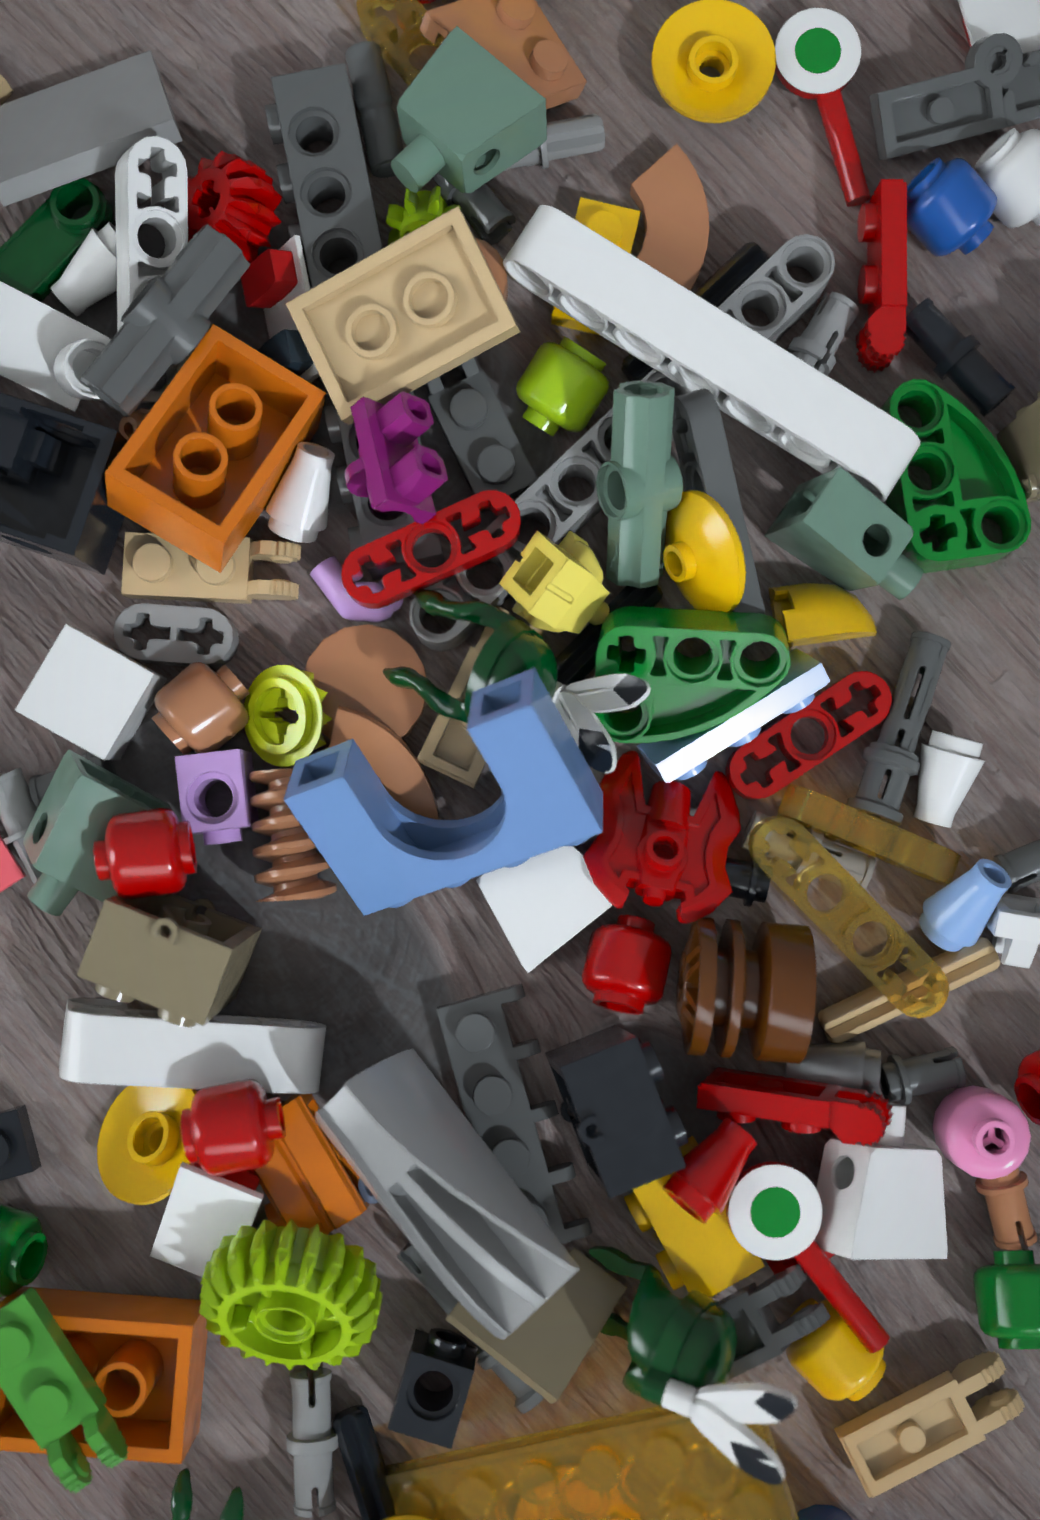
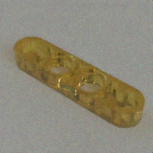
M778 815L766 817L758 822L750 832L748 841L749 853L755 864L898 1010L907 1016L915 1018L930 1017L940 1011L947 1001L949 984L948 978L936 962L804 826L791 818ZM772 830L780 835H784L789 831L793 833L794 837L788 845L802 861L807 863L813 852L819 858L817 862L808 865L800 871L792 886L786 882V877L795 874L797 871L787 861L778 856L773 857L769 861L764 856L770 849V845L765 837ZM819 875H834L842 886L841 900L835 907L829 910L814 909L809 903L807 896L810 883ZM875 921L881 923L887 932L886 946L876 956H860L853 945L855 931L865 922ZM906 947L908 953L900 956L903 948ZM897 959L907 970L918 977H922L926 973L929 974L923 982L924 987L929 992L921 1000L913 995L902 998L908 988L896 973L887 968L894 964ZM886 969L883 977L879 978L877 973Z

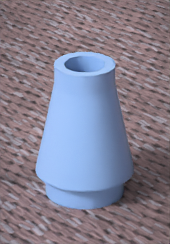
M980 859L969 871L924 901L923 913L919 918L922 931L935 945L950 952H957L963 947L975 945L1002 895L1011 887L1010 876L994 861Z

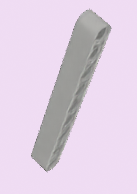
M804 234L793 237L737 288L718 309L773 343H776L820 299L834 271L835 259L832 249L827 242L818 236ZM795 266L802 267L810 272L814 281L810 283L797 282L790 276L787 269ZM750 308L759 309L767 315L770 324L761 327L751 325L743 317L742 311ZM652 369L641 380L643 382L664 383L675 388L674 396L691 392L655 369ZM613 408L515 500L520 511L521 522L529 519L541 522L548 530L549 534L547 537L557 545L561 543L569 531L576 534L602 510L597 496L596 480L601 465L611 461V453L606 448L605 441L612 437ZM579 477L590 483L593 493L587 499L576 502L564 497L559 490V486L568 478ZM506 513L499 515L485 530L491 534L492 538L500 537L503 535L502 523L509 517ZM517 540L509 550L484 562L494 563L500 567L504 576L515 560L521 561L523 557L520 553L526 545ZM469 544L462 551V554H466L474 549ZM473 567L425 588L426 590L439 592L449 601H482L495 607L501 606L511 597L500 584L486 590L478 589L471 585L468 581V575ZM416 598L413 599L410 605V624L420 642L431 650L440 652L452 650L465 641L480 626V624L456 620L452 629L446 633H430L423 627L426 611L420 606Z

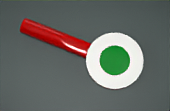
M826 8L806 9L788 19L778 33L774 45L776 53L775 72L780 82L790 92L799 97L817 101L847 207L858 206L868 201L871 195L841 91L850 83L859 66L861 58L860 39L850 21L838 12Z
M775 1161L753 1165L740 1174L726 1203L728 1224L737 1241L748 1252L763 1259L784 1260L794 1257L869 1353L881 1350L888 1343L890 1335L814 1240L821 1226L822 1204L819 1193L813 1183L799 1169L789 1164Z

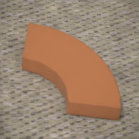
M676 143L631 183L629 194L642 213L645 230L642 251L636 258L692 292L701 272L708 247L709 212L700 178L687 155Z
M339 705L329 748L354 739L385 789L399 804L418 815L439 820L438 805L430 779L427 777L419 761L407 747L408 745L396 733L376 719L357 710Z

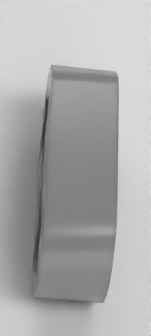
M149 603L133 604L121 612L116 619L113 629L114 640L119 649L128 657L147 664L188 667L194 662H202L210 668L221 667L230 662L236 654L239 645L238 631L233 622L219 611L209 608ZM145 618H149L150 624L162 631H170V640L150 639L147 643V649L142 650V643L133 639L131 634L133 628H143ZM212 622L213 629L222 634L224 638L222 644H212L210 654L204 655L203 647L192 641H184V632L204 633L207 623Z

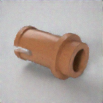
M1019 1167L1004 1177L995 1179L977 1178L975 1181L976 1190L985 1196L994 1233V1244L996 1247L1004 1250L1022 1249L1018 1235H1022L1024 1244L1027 1247L1032 1246L1037 1241V1234L1033 1229L1024 1188L1028 1186L1029 1180L1027 1174L1020 1171Z

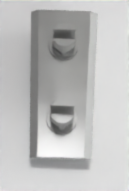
M414 1049L388 1057L349 1079L324 1107L316 1111V1123L434 1273L463 1307L495 1337L502 1340L507 1338L580 1269Z

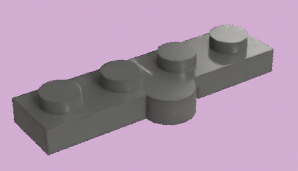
M1006 33L992 34L976 41L969 49L965 59V70L869 95L879 160L901 156L1039 119L1040 50L1023 54L1020 44L1013 36Z

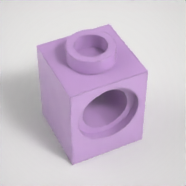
M242 749L175 756L182 821H190L193 834H203L204 845L243 841L242 829L252 828L251 824L259 820L258 808L250 805V798L256 795L255 782L249 779V772H253L252 753ZM224 781L232 791L233 801L225 814L216 817L207 809L205 797L208 789L214 783Z

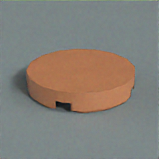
M370 624L344 627L323 639L308 658L305 671L314 673V685L328 692L322 701L323 712L331 717L332 720L323 725L322 733L331 739L337 708L340 705L357 710L376 719L391 729L401 739L408 736L422 716L426 702L414 689L400 688L391 684L384 676L383 669L399 666L410 667L427 678L426 669L413 646L394 631Z

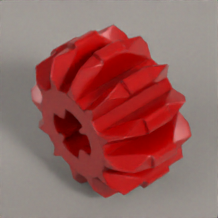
M220 151L214 160L202 157L198 166V174L195 177L187 176L188 242L201 227L208 224L214 230L225 234L242 250L245 259L251 264L257 258L260 246L271 247L268 237L271 228L282 223L274 213L281 202L282 196L272 186L273 178L267 175L266 171L250 160L246 161L236 154Z

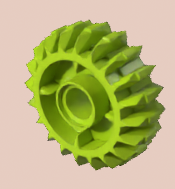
M290 1219L286 1226H276L270 1220H264L259 1229L251 1226H240L236 1235L223 1236L220 1246L213 1250L211 1260L206 1263L201 1280L202 1289L199 1296L201 1300L199 1313L207 1319L206 1330L212 1334L220 1335V1344L224 1347H238L241 1357L244 1359L254 1356L263 1359L265 1366L272 1362L285 1364L289 1371L295 1365H306L311 1370H318L321 1362L336 1366L341 1365L344 1357L359 1356L362 1345L370 1343L372 1331L377 1326L382 1301V1292L380 1291L381 1279L376 1276V1263L364 1258L363 1247L359 1245H345L343 1233L327 1235L320 1232L318 1224L308 1229L298 1227L292 1219Z

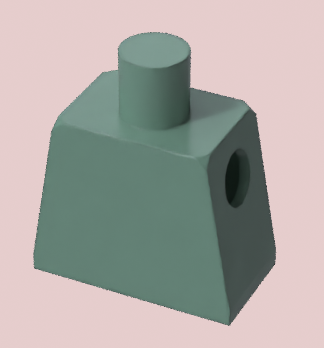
M456 26L399 99L397 113L402 139L407 146L391 160V167L400 182L414 193H417L437 173L461 193H472L537 149L547 140L546 99Z
M841 467L798 485L764 535L770 541L848 591L879 585L898 600H902L913 591L924 573L920 566L902 554L913 537L914 531L912 527Z
M68 749L24 836L23 843L32 866L42 872L27 893L29 900L46 913L60 916L78 891L103 903L105 899L117 895L112 880L100 881L98 879L93 854L94 841L105 840L108 822L117 814L156 808L172 810V808L162 800Z

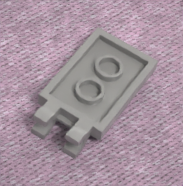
M151 50L0 105V201L3 207L116 166L121 156L136 142L145 137L159 136L170 140L173 144L182 141L161 74Z

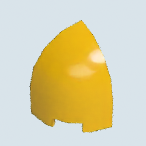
M801 583L769 588L772 615L784 628L788 647L876 636L875 623L869 611L856 595L836 585Z

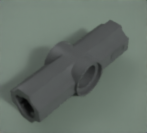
M208 224L201 227L193 235V238L175 258L176 260L162 277L157 275L133 300L120 319L124 323L123 326L80 378L97 397L125 417H130L139 408L151 389L155 388L159 379L171 365L174 367L178 365L196 347L211 325L208 318L250 266L242 250L225 234L219 233Z

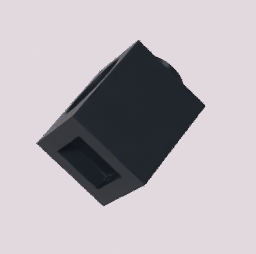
M433 1328L429 1333L416 1329L393 1403L388 1430L451 1449L475 1371V1353L477 1348L466 1345L467 1341L463 1336L447 1329ZM439 1371L445 1374L452 1384L443 1391L435 1392L426 1389L418 1378L425 1372Z

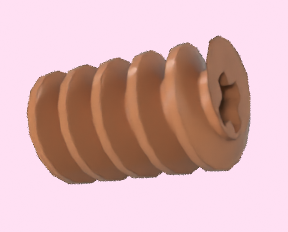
M293 768L249 772V779L251 781L268 786V790L250 798V805L270 813V816L251 824L253 832L271 837V842L253 849V857L272 863V868L254 875V882L273 888V894L256 902L317 899L337 891V883L318 878V873L329 869L330 866L321 853L317 852V847L283 800Z

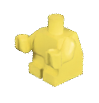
M536 531L520 553L523 557L521 561L515 560L499 582L517 601L512 608L513 612L526 619L534 628L557 633L567 631L580 634L588 622L593 625L602 624L609 614V606L604 600L610 593L602 585L604 573L587 541L569 531L561 543L557 545L548 537Z

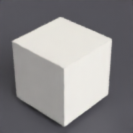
M65 624L15 711L103 760H120L152 706L155 695L161 690L167 678L86 632Z

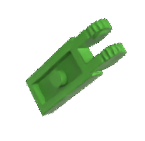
M31 1287L0 1308V1387L40 1449L46 1448L49 1466L54 1474L60 1478V1483H63L65 1489H68L70 1493L74 1492L76 1494L92 1483L91 1479L93 1477L91 1475L90 1463L87 1461L86 1456L83 1455L81 1447L70 1431L82 1423L85 1439L92 1451L96 1452L97 1458L101 1460L102 1464L104 1463L107 1468L110 1466L111 1469L128 1458L127 1454L129 1452L127 1451L126 1439L123 1437L122 1431L118 1430V1425L104 1405L107 1401L106 1397L37 1291Z

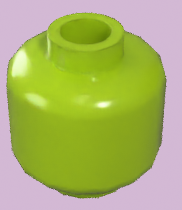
M565 336L560 344L555 342L543 343L536 351L516 385V393L519 399L528 405L522 417L554 437L559 427L570 432L582 431L608 392L609 382L602 373L606 363Z

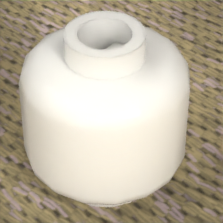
M1013 128L1002 135L984 152L977 161L975 168L997 196V205L993 214L1003 225L1008 228H1015L1033 221L1036 226H1040V130L1030 129L1019 133Z

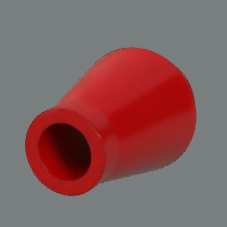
M725 1118L715 1131L683 1156L686 1168L671 1173V1177L662 1187L663 1191L689 1215L699 1222L706 1224L713 1213L722 1214L748 1156L757 1145L756 1140L737 1123Z

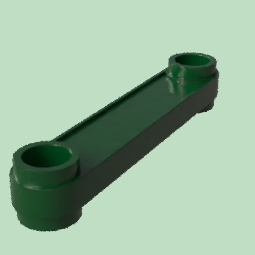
M81 178L54 188L50 197L0 247V281L42 302L52 292L50 287L61 277L91 229L94 228L99 232L108 222L114 223L111 205L99 187L85 178ZM85 205H92L87 215L79 219H72L77 209Z

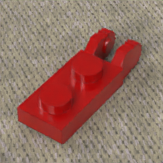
M881 179L869 202L861 204L858 215L859 243H867V265L861 266L858 278L859 304H868V320L865 323V327L856 336V348L859 349L856 355L859 357L857 362L862 364L861 368H867V372L869 370H873L874 373L877 370L882 372L885 367L888 368L895 355L897 356L905 346L903 342L906 337L903 335L906 332L907 182H904V179Z
M721 1067L716 1068L698 1085L697 1108L717 1111V1117L721 1120L728 1118L735 1123H751L756 1118L781 1121L783 1129L800 1134H813L820 1132L821 1128H830L842 1143L856 1145L857 1142L861 1143L862 1146L865 1144L872 1146L873 1142L878 1143L881 1137L884 1136L887 1125H890L892 1121L890 1118L894 1114L891 1112L893 1106L889 1105V1099L883 1098V1094L878 1095L875 1091L873 1094H869L867 1090Z

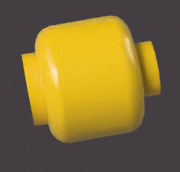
M812 1298L806 1300L791 1316L808 1305H815L817 1302ZM825 1299L821 1303H823L831 1316L830 1319L815 1331L792 1342L786 1349V1356L790 1364L827 1400L841 1401L848 1398L850 1401H858L868 1395L883 1377L886 1370V1362L883 1359L884 1347L878 1352L869 1353L829 1301Z

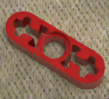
M485 490L437 511L436 515L424 524L413 522L352 551L342 566L341 577L344 588L357 604L365 608L379 609L412 595L417 590L430 587L509 550L516 543L520 534L521 516L519 508L510 496L501 491ZM490 508L495 516L506 513L509 518L502 523L503 535L492 538L487 530L475 533L468 537L469 544L474 550L462 554L459 535L450 524L451 522L461 519L463 531L465 532L481 523L480 511ZM427 533L441 534L451 544L449 558L438 567H425L418 563L413 555L416 541ZM401 546L405 563L415 576L414 578L403 582V575L399 568L382 578L384 589L380 592L373 593L367 585L356 587L355 582L364 576L361 568L362 565L373 561L377 569L387 568L397 563L390 550Z
M858 671L843 677L816 695L808 706L786 715L758 734L752 741L737 748L728 758L725 768V775L731 789L737 795L751 800L772 796L882 722L888 715L892 705V695L889 686L880 676L868 671ZM851 685L858 692L868 688L874 697L867 704L871 714L867 717L863 711H857L843 718L838 723L847 732L840 736L836 720L829 712L821 708L820 704L826 700L829 710L832 712L851 700L852 695L848 689ZM801 718H811L817 721L824 730L825 740L823 746L814 754L800 752L791 741V729L795 722ZM776 735L780 751L788 760L795 764V768L788 772L786 762L783 760L764 773L768 781L764 787L757 781L745 784L740 776L747 769L743 758L749 754L756 761L776 751L777 749L768 742L770 737Z

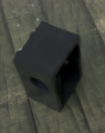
M0 392V541L105 575L125 518L124 515L107 506L105 471L127 443V440L117 430ZM57 422L66 424V425L71 426V427H73V428H76V429H78V430H80V431L73 430V429L68 428V427H66V426H63V425H61V424H59V423H57Z

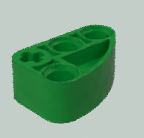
M912 379L902 383L880 409L903 424L905 423L900 419L898 406H909L918 412L922 420V427H908L918 436L921 443L908 466H918L924 469L931 479V490H922L915 487L909 479L907 466L886 499V505L907 522L914 531L913 537L902 554L920 566L924 573L987 565L1018 549L1026 542L1030 534L1031 517L1019 478L1000 443L969 409L936 384L925 379ZM983 518L994 520L1000 526L1003 533L1001 544L993 543L985 537L981 528ZM927 529L928 537L936 535L940 543L933 551L932 542L923 544L921 541L920 533Z
M637 606L620 607L609 613L603 621L596 652L595 677L611 674H630L647 681L651 690L648 697L639 704L640 707L633 712L622 713L615 711L595 713V715L609 733L612 741L618 743H653L678 739L705 731L733 718L757 703L787 676L791 663L786 632L779 621L772 616L761 613ZM628 635L634 637L636 650L630 652L623 651L621 641L619 640L620 636ZM696 637L707 642L710 648L705 654L691 658L678 652L676 646L686 638ZM764 641L776 647L772 656L763 661H752L742 655L745 647L753 642Z

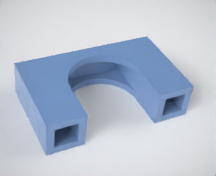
M535 668L472 692L467 731L503 792L492 806L474 816L458 820H438L418 815L406 809L385 789L354 739L296 760L283 800L364 916L388 907H401L422 895L445 887L455 888L461 886L471 878L503 867L519 866L531 857L563 846H576L585 842L591 836L603 833V791Z

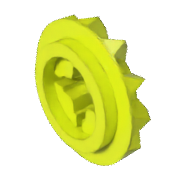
M276 665L261 672L252 682L248 690L250 694L245 698L244 706L249 715L248 723L245 726L246 735L254 751L264 761L278 767L294 766L296 760L312 755L315 749L326 744L321 734L322 728L332 718L323 712L322 701L328 692L314 685V673L300 670L294 665ZM289 708L297 712L298 720H296V723L290 724L288 721H283L282 717H275V711H283V709Z

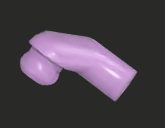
M334 556L322 561L310 573L312 579L339 615L349 621L379 623L389 619L393 612L399 610L403 604V599L379 609H369L357 604L344 588L341 577L342 566ZM382 580L378 583L355 582L357 588L367 585L373 593L384 589Z

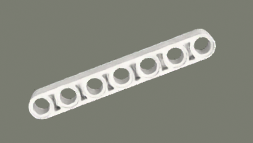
M540 205L503 261L504 269L508 274L530 292L692 392L702 388L708 389L714 396L721 411L822 474L841 467L882 502L887 499L920 447L921 442L918 436L901 421L554 207L548 205Z

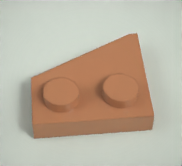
M459 0L428 10L424 15L420 26L424 37L435 44L441 35L446 38L458 26L546 99V110L579 98L587 83V80L535 0Z

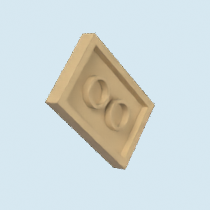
M458 206L286 303L341 420L348 425L354 423L350 407L363 396L386 404L400 392L409 393L521 332Z

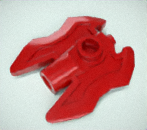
M631 750L623 753L617 760L615 770L609 774L606 773L600 781L599 786L603 791V833L597 835V838L583 855L584 861L595 886L614 907L621 909L624 906L630 892L627 887L635 889L637 895L643 896V902L650 906H661L664 901L668 902L673 898L681 899V903L676 910L677 920L682 924L693 923L699 918L711 914L733 892L725 866L728 847L741 831L740 812L731 786L723 772L715 771L694 816L690 815V789L676 781H671L670 783H665L664 781L656 782L652 786L648 803L645 805L639 754Z

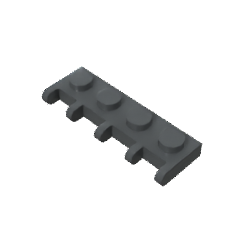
M522 983L438 1006L436 1012L466 1119L561 1244L590 1235L592 1229L588 1218H580L563 1223L553 1185L575 1178V1169L572 1162H565L551 1167L547 1166L535 1123L558 1115L559 1112L555 1100L530 1105L518 1063L519 1059L541 1052L538 1039L513 1044L502 1006L504 1003H512L525 997Z

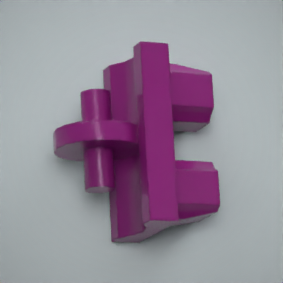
M404 391L400 392L386 404L363 396L350 407L359 443V459L352 462L345 469L346 486L349 492L356 496L369 497L371 507L382 512H406L412 516L414 522L424 524L436 515L431 494L448 480L443 459L435 450L419 445L417 439L434 424L430 405L424 399Z

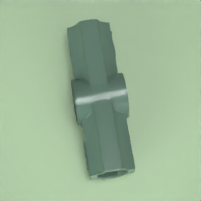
M639 380L619 383V388L615 389L613 393L611 461L601 465L597 473L596 489L599 504L604 514L608 517L606 578L617 586L646 588L659 584V578L663 576L664 569L663 552L665 549L667 511L676 508L682 498L683 480L681 471L675 458L671 456L675 388L664 383L643 382Z

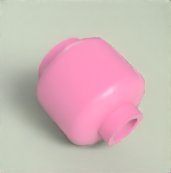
M968 1086L956 1089L943 1098L935 1111L932 1128L936 1145L946 1159L973 1177L995 1179L1007 1176L1020 1167L1029 1152L1031 1134L1026 1117L1015 1103L989 1088Z

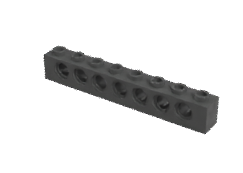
M346 63L271 77L276 103L265 105L272 142L274 145L284 143L287 163L276 165L285 204L294 202L296 204L299 223L289 224L288 228L290 239L294 235L300 236L304 260L307 262L311 283H309L310 289L337 275L327 271L329 265L334 260L346 257L358 263L383 249ZM324 140L331 143L327 149L319 153L305 151L315 141ZM328 199H338L344 202L333 213H320L316 211L317 207ZM319 376V382L323 383L321 377ZM334 404L324 406L331 443H343L347 465L337 466L336 474L343 504L354 503L359 526L348 528L351 551H354L369 542L413 523L414 520L406 512H403L394 520H380L373 515L374 508L370 505L369 497H360L349 492L344 477L345 469L352 462L359 459V443L354 423L348 425L343 422ZM419 436L417 438L419 445H422L421 437ZM427 533L416 541L413 555L418 563L425 567H438L445 563L440 534ZM401 546L390 550L397 563L387 568L377 569L373 561L365 563L373 581L380 580L386 574L399 568L402 575L411 573L402 555Z

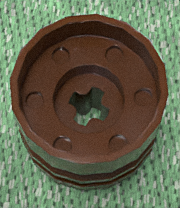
M703 917L691 923L688 940L681 953L677 979V1014L682 1026V1040L686 1054L704 1056L708 1049L713 1026L716 1053L720 1057L730 1058L738 1043L741 1029H747L751 1053L756 1060L800 1064L806 1057L812 1035L817 989L815 944L810 927L798 924L762 922L757 930L752 950H747L740 920L726 919L722 927L718 947L714 918Z

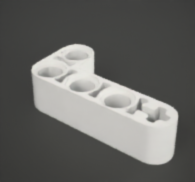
M159 136L145 137L136 142L121 156L116 165L115 210L118 331L124 324L120 319L133 300L157 275L160 277L164 275L176 260V256L188 243L186 161L176 145L170 140ZM147 159H150L152 171L162 173L163 180L154 185L152 189L150 175L139 173L138 166ZM151 198V207L143 209L137 207ZM141 224L154 226L164 237L165 250L161 258L149 256L139 245L137 235ZM81 339L68 344L60 350L55 358L54 373L56 381L63 391L74 398L102 401L89 387H85L77 380L73 371V363L75 357L81 351L90 352L98 357L111 339ZM189 355L175 367L171 365L167 369L166 382L163 387L157 392L151 390L142 403L157 402L189 358Z
M70 998L66 1003L59 1060V1077L67 1081L88 1084L203 1089L244 1079H254L261 1084L267 1093L311 1094L319 1092L326 1025L304 1020L216 1015L204 1026L196 1023L194 1027H183L163 1020L157 1015V1011L128 1009L127 1004L124 1002L99 998Z

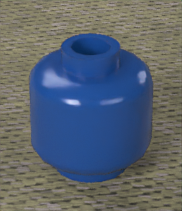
M940 157L936 158L923 168L907 185V229L934 256H945L957 249L966 255L977 248L992 232L994 226L988 219L992 216L997 205V196L965 159L955 158L944 162Z

